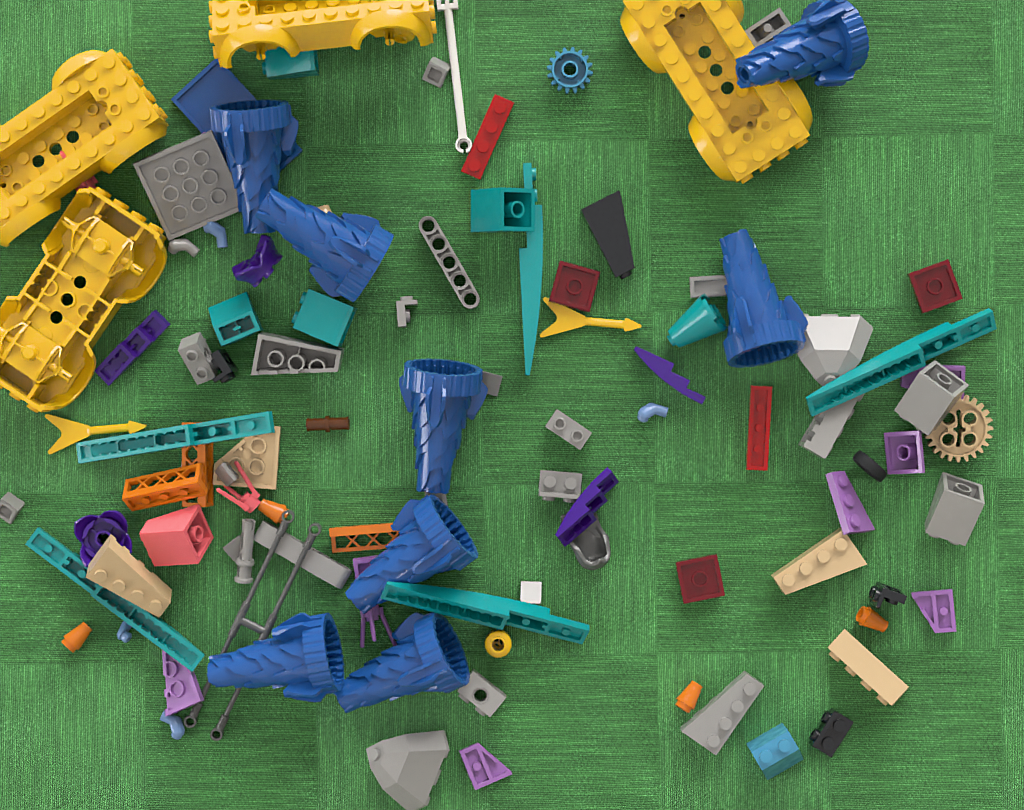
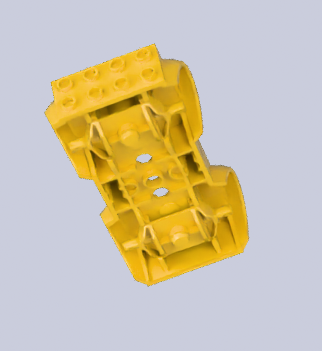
M434 0L209 1L210 14H212L209 15L210 28H212V30H209L210 43L215 45L213 46L214 59H218L220 67L227 69L232 68L231 58L239 48H243L247 52L256 51V58L258 60H261V56L262 60L266 58L265 51L277 49L279 46L284 48L290 54V57H295L303 51L346 46L360 50L362 40L368 34L376 38L384 37L386 45H390V39L391 45H393L395 35H403L407 31H411L417 36L420 46H427L434 43L433 34H437L436 21H432V19H436L433 6Z
M623 0L625 7L620 23L627 39L648 68L655 73H667L693 113L688 125L690 136L702 158L720 179L735 181L736 183L741 181L744 184L754 177L752 175L753 172L757 170L760 173L772 165L770 163L772 160L777 158L780 161L790 154L789 149L795 146L797 150L808 142L807 138L810 136L809 130L813 122V116L805 95L794 79L784 83L777 81L764 86L759 85L747 88H740L736 83L738 77L736 75L737 63L735 60L748 54L755 48L740 25L744 17L742 0ZM702 46H707L711 49V55L708 58L704 59L699 56L698 51ZM715 64L722 67L721 75H711V66ZM730 82L733 84L734 90L731 94H724L722 92L721 86L723 83Z
M113 49L107 52L89 50L71 57L55 72L52 78L51 92L4 125H0V246L8 247L16 237L48 215L60 210L61 198L80 186L82 182L87 181L99 171L111 174L114 169L150 143L166 136L167 127L169 126L166 122L168 116L156 103L154 104L156 101L155 97L145 86L142 87L145 84L138 73L136 74L131 69L133 67L132 64L121 52L117 53ZM71 131H76L79 134V139L75 143H70L67 139ZM60 144L62 147L61 151L67 157L63 159L60 154L53 155L52 147ZM40 155L44 158V164L41 167L33 165L35 156Z
M89 186L88 189L78 190L41 245L46 255L18 296H7L0 307V389L5 388L9 390L11 397L18 401L23 400L27 402V407L36 413L64 408L83 392L96 368L97 362L92 350L123 303H134L153 288L163 273L167 262V251L164 246L167 237L163 235L164 230L151 222L147 224L145 222L147 218L134 210L129 212L128 205L116 198L114 200L110 199L112 195L98 186L96 189ZM78 276H83L86 279V285L81 289L77 288L74 284V280ZM65 294H71L73 297V303L69 306L63 304L62 298ZM55 311L60 312L63 317L62 321L58 324L53 323L50 318L51 314Z

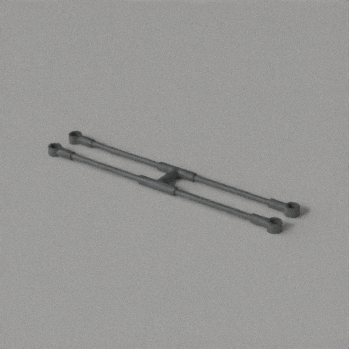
M286 510L283 512L282 521L276 532L277 535L246 600L243 601L228 633L229 636L220 654L227 652L241 625L259 633L258 640L268 638L276 622L277 614L307 551L311 549L316 536L322 531V526L319 523H312L309 526V533L304 542L303 550L272 614L269 615L265 625L262 626L245 618L281 537L284 536L287 527L295 519L294 511ZM286 513H290L292 515L291 520H287L285 518ZM312 526H317L319 531L314 533ZM208 680L202 690L203 698H205L211 686ZM242 688L235 689L224 714L221 715L216 727L210 733L212 740L219 741L223 737V730L228 722L229 714ZM202 702L193 705L190 714L184 719V725L187 728H193L197 724V716L203 706ZM192 718L194 720V724L188 723L187 719ZM214 731L220 732V737H216Z

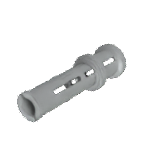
M242 519L240 553L236 559L237 575L234 577V581L241 584L253 582L251 573L252 566L255 564L252 558L256 523L254 519Z

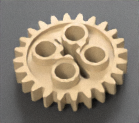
M965 395L963 400L960 397L949 412L953 415L952 420L947 423L942 421L929 436L924 435L926 439H931L927 443L929 447L935 445L932 451L934 453L940 451V458L947 454L948 461L955 457L957 463H959L961 457H963L967 462L968 455L971 454L976 458L975 451L978 450L983 453L981 446H989L985 439L992 438L987 432L993 430V427L987 424L993 420L991 417H985L989 414V411H981L984 405L982 403L976 405V398L969 402L968 395ZM957 410H960L959 424L963 427L959 429V446H956L957 432L954 430L958 426ZM967 413H973L974 419L968 423L964 422V416ZM946 434H952V440L949 443L942 442V438ZM967 434H973L974 436L970 443H964V437Z

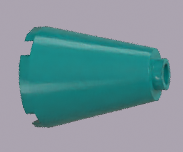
M702 294L668 330L669 335L667 338L672 346L677 345L680 348L720 333L728 328L725 326L726 322L715 304L709 305L707 302L710 298L706 294Z

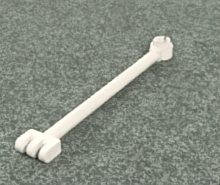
M436 0L438 12L444 11L459 137L456 140L455 146L457 151L463 154L464 149L460 148V144L466 142L468 147L465 151L469 153L472 148V142L467 137L452 12V10L459 9L458 0H453V3L445 0V4H441V0Z

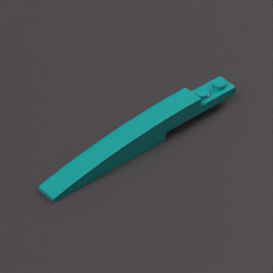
M523 163L524 188L533 189L532 181H536V168H532L531 163ZM535 189V202H538L537 189ZM535 205V231L526 232L527 248H519L525 375H530L540 310L543 266L542 205Z
M989 308L952 325L949 322H945L848 371L806 397L810 415L813 417L926 366V360L996 330L993 311Z
M272 411L78 442L76 443L78 464L275 433Z
M38 527L25 545L92 594L91 596L191 672H193L205 656L202 651L160 617L151 614L86 578L88 568L83 565L80 555L72 552L42 528Z
M388 581L381 594V599L500 630H503L505 625L578 644H583L589 633L588 624L550 615V608L494 595L438 586Z

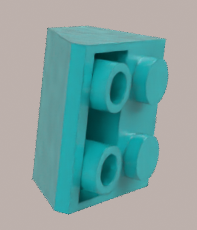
M247 292L208 308L213 328L223 347L263 331Z

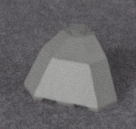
M804 314L808 320V326L804 332L806 342L804 348L797 354L814 379L820 385L825 386L856 368L863 357L873 327L859 314H851L850 317H838V314H821V316H808V314Z
M439 730L404 734L382 740L366 748L370 769L382 789L404 809L419 810L428 805L431 798L429 797L433 785L436 786L442 771L440 766L443 759L447 758L450 749L445 731Z

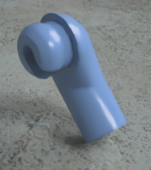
M216 221L207 222V225L203 226V230L205 233H210L216 237L217 248L228 247L225 228Z
M648 403L639 409L637 418L640 422L644 423L655 414L666 417L668 407Z
M124 620L117 632V638L127 643L132 637V634L129 633L132 626Z

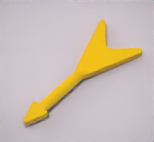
M547 297L543 298V301L557 316V320L540 334L541 338L585 325L624 329L625 332L641 328L640 324L628 318H625L624 321L585 317L566 306L549 302Z
M45 414V418L59 428L62 433L61 437L48 450V454L60 451L91 435L120 432L132 434L147 427L145 424L128 421L127 424L89 426L55 415Z

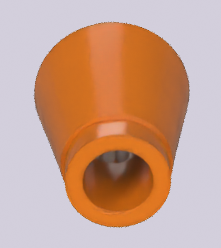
M264 498L258 507L259 511L276 524L281 523L283 512L289 509L286 508V505Z
M862 606L856 615V621L859 622V625L880 632H884L889 624L888 621L869 606Z
M83 621L82 624L64 635V639L61 642L72 653L76 650L79 651L92 629Z
M691 681L676 698L677 702L675 705L683 711L690 713L691 710H694L703 687L695 681Z

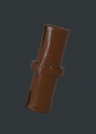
M349 416L307 418V432L349 430Z

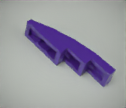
M157 310L152 311L141 325L137 326L94 372L110 386L171 324Z
M637 346L634 347L633 351L662 381L682 395L699 404H703L706 397L687 388L690 380L671 372L674 363Z
M608 467L589 484L563 519L555 535L564 547L597 520L593 513L608 501L604 495L619 483Z

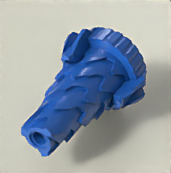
M818 0L809 4L804 9L799 22L774 35L773 40L757 46L748 54L735 60L737 63L736 75L738 77L736 83L740 88L757 87L777 81L784 83L793 78L798 80L810 75L811 77L816 76L815 84L817 86L834 87L845 85L846 81L853 79L855 71L862 68L868 57L869 37L862 17L859 15L858 10L847 0Z
M261 99L234 101L209 107L211 130L216 132L226 152L227 165L232 173L234 189L237 190L238 210L242 212L244 234L276 232V230L254 216L271 188L278 191L279 164L282 151L287 156L292 155L299 121L292 116L291 105L285 100Z
M272 188L267 193L254 216L278 231L282 238L293 244L292 247L296 251L309 258V262L312 264L309 272L329 296H343L352 302L359 297L368 284L394 237L392 233L380 227L379 221L375 218L343 212L341 217H338L330 211L325 213L313 205H306L293 196L288 198Z
M741 229L719 239L723 253V270L727 282L724 288L728 299L727 312L730 320L727 338L723 341L728 365L735 368L761 366L798 353L805 346L806 338L804 332L807 329L808 320L798 304L792 299V296L788 295L784 301H779L775 284L771 283L767 266L762 264L761 256L747 229Z
M431 358L408 360L404 363L403 375L399 378V386L407 411L413 412L412 429L415 430V469H418L416 490L418 492L449 493L454 458H456L457 449L460 448L462 428L465 429L467 418L470 420L475 419L488 392L487 386L482 382L483 370L476 365Z
M426 495L421 500L410 499L391 525V529L399 531L400 535L385 546L386 550L370 561L371 565L354 580L345 593L347 598L365 614L376 605L388 601L381 599V594L387 581L417 584L441 572L453 569L461 571L478 558L477 548L460 520L440 498L435 495Z
M416 612L410 615L392 633V638L398 640L396 641L397 645L381 651V656L364 663V667L349 674V677L344 679L343 689L333 694L337 697L345 713H349L360 707L375 705L387 699H390L391 702L404 695L411 694L412 696L422 691L449 693L469 683L468 662L456 632L442 614L431 612L424 615Z
M299 613L272 629L273 638L253 641V645L239 648L234 652L209 656L210 663H208L207 678L208 682L216 687L234 686L235 688L245 687L252 689L272 686L273 689L286 687L283 690L284 697L308 702H321L326 694L336 693L343 689L345 672L342 646L337 626L330 613L311 616L306 613Z

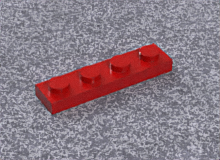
M494 95L461 172L481 180L514 102L499 95Z
M750 385L746 470L768 471L772 403L771 386Z

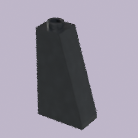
M618 190L581 209V213L615 278L620 277L622 280L632 274L631 270L635 267L622 198Z

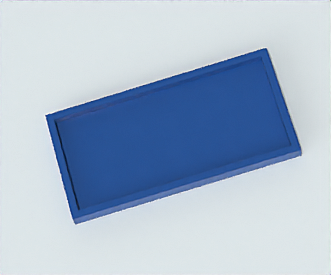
M214 59L171 100L197 129L203 133L211 130L209 107L234 101L256 100V98L229 69L220 67L218 59ZM213 131V134L218 142V145L223 153V156L227 160L226 152L220 140L218 139L216 132ZM296 142L292 155L287 156L282 151L279 164L280 172L303 152Z

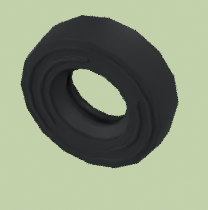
M859 450L852 458L860 468L876 481L882 482L887 476L886 471L864 452Z

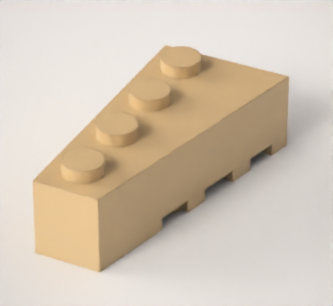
M838 528L774 572L771 576L780 590L787 595L867 565V563L848 535H843L842 528Z
M110 534L89 563L86 578L151 614L160 617L171 603L172 589L154 572L151 573L146 569L143 562L136 560L130 554V551L125 546L122 547L116 541V538Z
M844 629L828 646L831 650L829 655L837 662L842 660L847 665L844 669L853 677L857 674L863 679L860 683L868 691L874 689L879 694L876 698L885 706L888 703L893 706L909 689L900 678L847 630Z

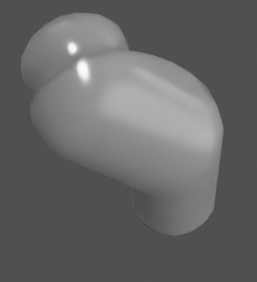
M186 238L173 239L169 242L168 251L171 254L185 250L192 257H196L200 252V249Z

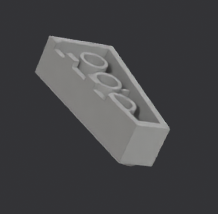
M261 332L258 334L251 375L338 372L341 369L345 348Z
M864 394L815 415L798 445L819 458L826 459L833 448L834 442L841 435L846 420H849L855 411L853 408L856 402H860Z
M743 671L723 691L713 697L706 706L680 727L681 732L717 755L764 685L755 677Z

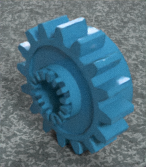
M564 47L561 54L556 51V58L550 57L549 59L552 65L547 66V70L552 71L547 77L554 79L551 85L557 84V91L559 92L564 88L566 94L569 93V89H572L574 94L577 93L578 87L584 90L585 86L583 83H590V79L587 76L593 75V72L588 70V68L592 67V63H587L589 56L583 57L582 50L580 49L578 52H575L574 47L570 51H567ZM572 66L576 72L573 75H567L564 72V68Z

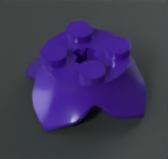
M264 234L261 235L255 250L256 253L251 259L242 261L232 267L233 275L237 281L247 282L254 288L262 281V277L267 279L273 273L274 269L272 266L276 265L283 257L277 251L273 239Z
M108 510L101 515H87L74 522V534L76 539L82 544L80 558L85 567L88 568L89 563L104 544L101 542L103 539L100 538L101 534H108V536L112 534L122 547L125 546L130 551V554L132 553V540L128 534V524L121 512Z

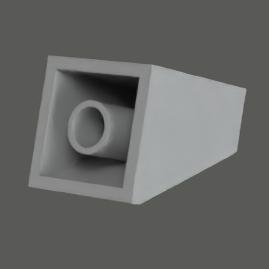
M934 360L918 373L894 411L903 420L913 424L918 431L921 430V433L929 436L937 429L969 385Z
M942 472L925 520V533H928L933 538L940 537L946 539L954 545L966 546L985 504L982 485Z

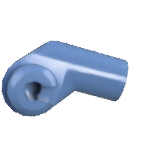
M163 711L160 720L170 724L172 738L176 740L181 739L185 733L182 719L174 714L165 717V711Z

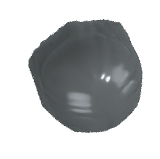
M596 512L593 515L597 520L569 543L578 563L587 570H597L604 567L609 562L611 556L609 537L602 529ZM564 514L561 515V517H560L561 523H562L563 519L565 518L566 514H565V515H564Z

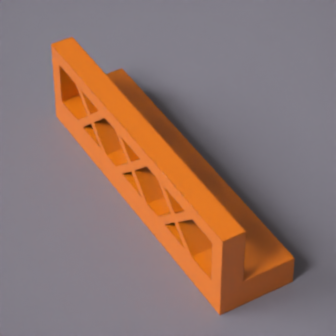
M182 422V425L195 424L201 422ZM213 443L182 448V467L188 466V463L190 465L201 463L204 466L202 481L208 488L207 495L198 497V502H188V499L182 500V507L198 504L200 507L214 506ZM192 447L197 451V458L194 461L188 457V451Z
M201 463L126 479L122 500L131 511H137L205 496L208 493V488L202 481L204 466ZM196 471L195 477L186 478L191 472ZM178 476L173 482H167L171 477ZM159 480L154 486L149 487L153 481ZM140 484L135 490L131 491V486Z
M393 523L329 528V535L332 542V553L387 549L385 547L387 544H381L375 538L380 533H388L392 537L388 542L389 544L398 536L399 531L391 529ZM361 534H366L372 540L366 546H361L355 539ZM336 536H346L350 540L349 544L346 547L337 548ZM374 541V542H376L378 545H370V544ZM352 543H354V544L356 545V547H349V546H350Z

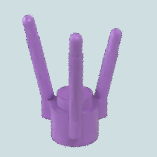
M378 604L365 614L360 611L361 648H364L366 621L370 623L372 641H376L374 620H379L378 615H380L392 645H397L395 639L392 638V631L384 615L383 607H379Z

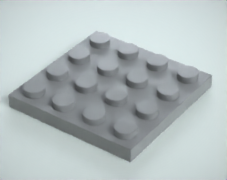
M212 130L133 163L168 240L207 225V222H215L239 211L237 190L234 189L232 173L228 168Z

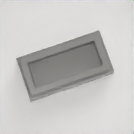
M725 275L689 277L690 298H699L702 294H706L708 297L727 296L724 285H727Z

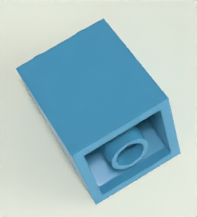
M783 723L746 743L767 780L804 760L798 746Z

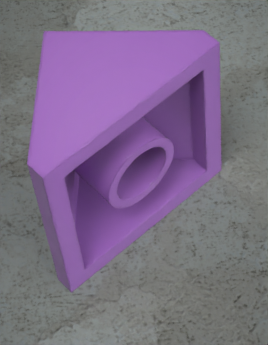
M921 430L885 432L887 474L925 473Z

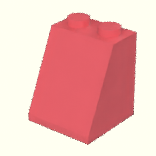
M199 504L147 520L139 533L140 539L144 543L154 567L199 564L214 538Z

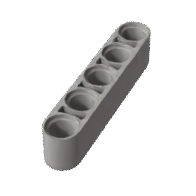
M423 217L419 222V230L459 300L467 309L476 308L480 303L479 294L440 226L433 217ZM426 221L434 223V229L430 232L423 230V224ZM436 239L444 240L445 246L442 250L434 249L433 243ZM447 257L455 259V266L448 269L444 266V260ZM462 275L465 277L466 283L464 286L457 287L454 284L456 276ZM471 293L476 296L475 304L467 305L464 298L467 294Z
M263 520L254 535V540L270 549L277 535L278 527ZM285 532L277 545L275 553L296 564L303 550L304 542ZM313 547L307 551L300 566L339 589L344 587L352 573L351 569Z

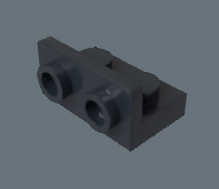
M225 349L217 350L211 354L213 357L211 361L218 371L220 369L222 371L221 374L212 379L214 383H227L236 377L234 373L239 370Z
M880 582L871 587L868 596L871 598L870 602L879 609L883 599H886L885 601L897 605L898 602L905 604L907 598L901 590Z
M833 708L830 711H825L820 720L822 722L818 729L815 728L809 737L811 740L809 744L812 747L817 748L831 758L854 723Z

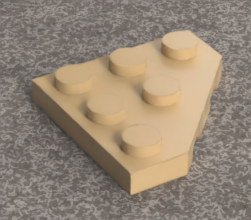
M274 426L275 433L245 437L214 464L213 485L226 486L217 476L215 470L223 462H228L239 475V479L230 486L248 487L234 464L235 461H238L254 488L276 490L281 426Z

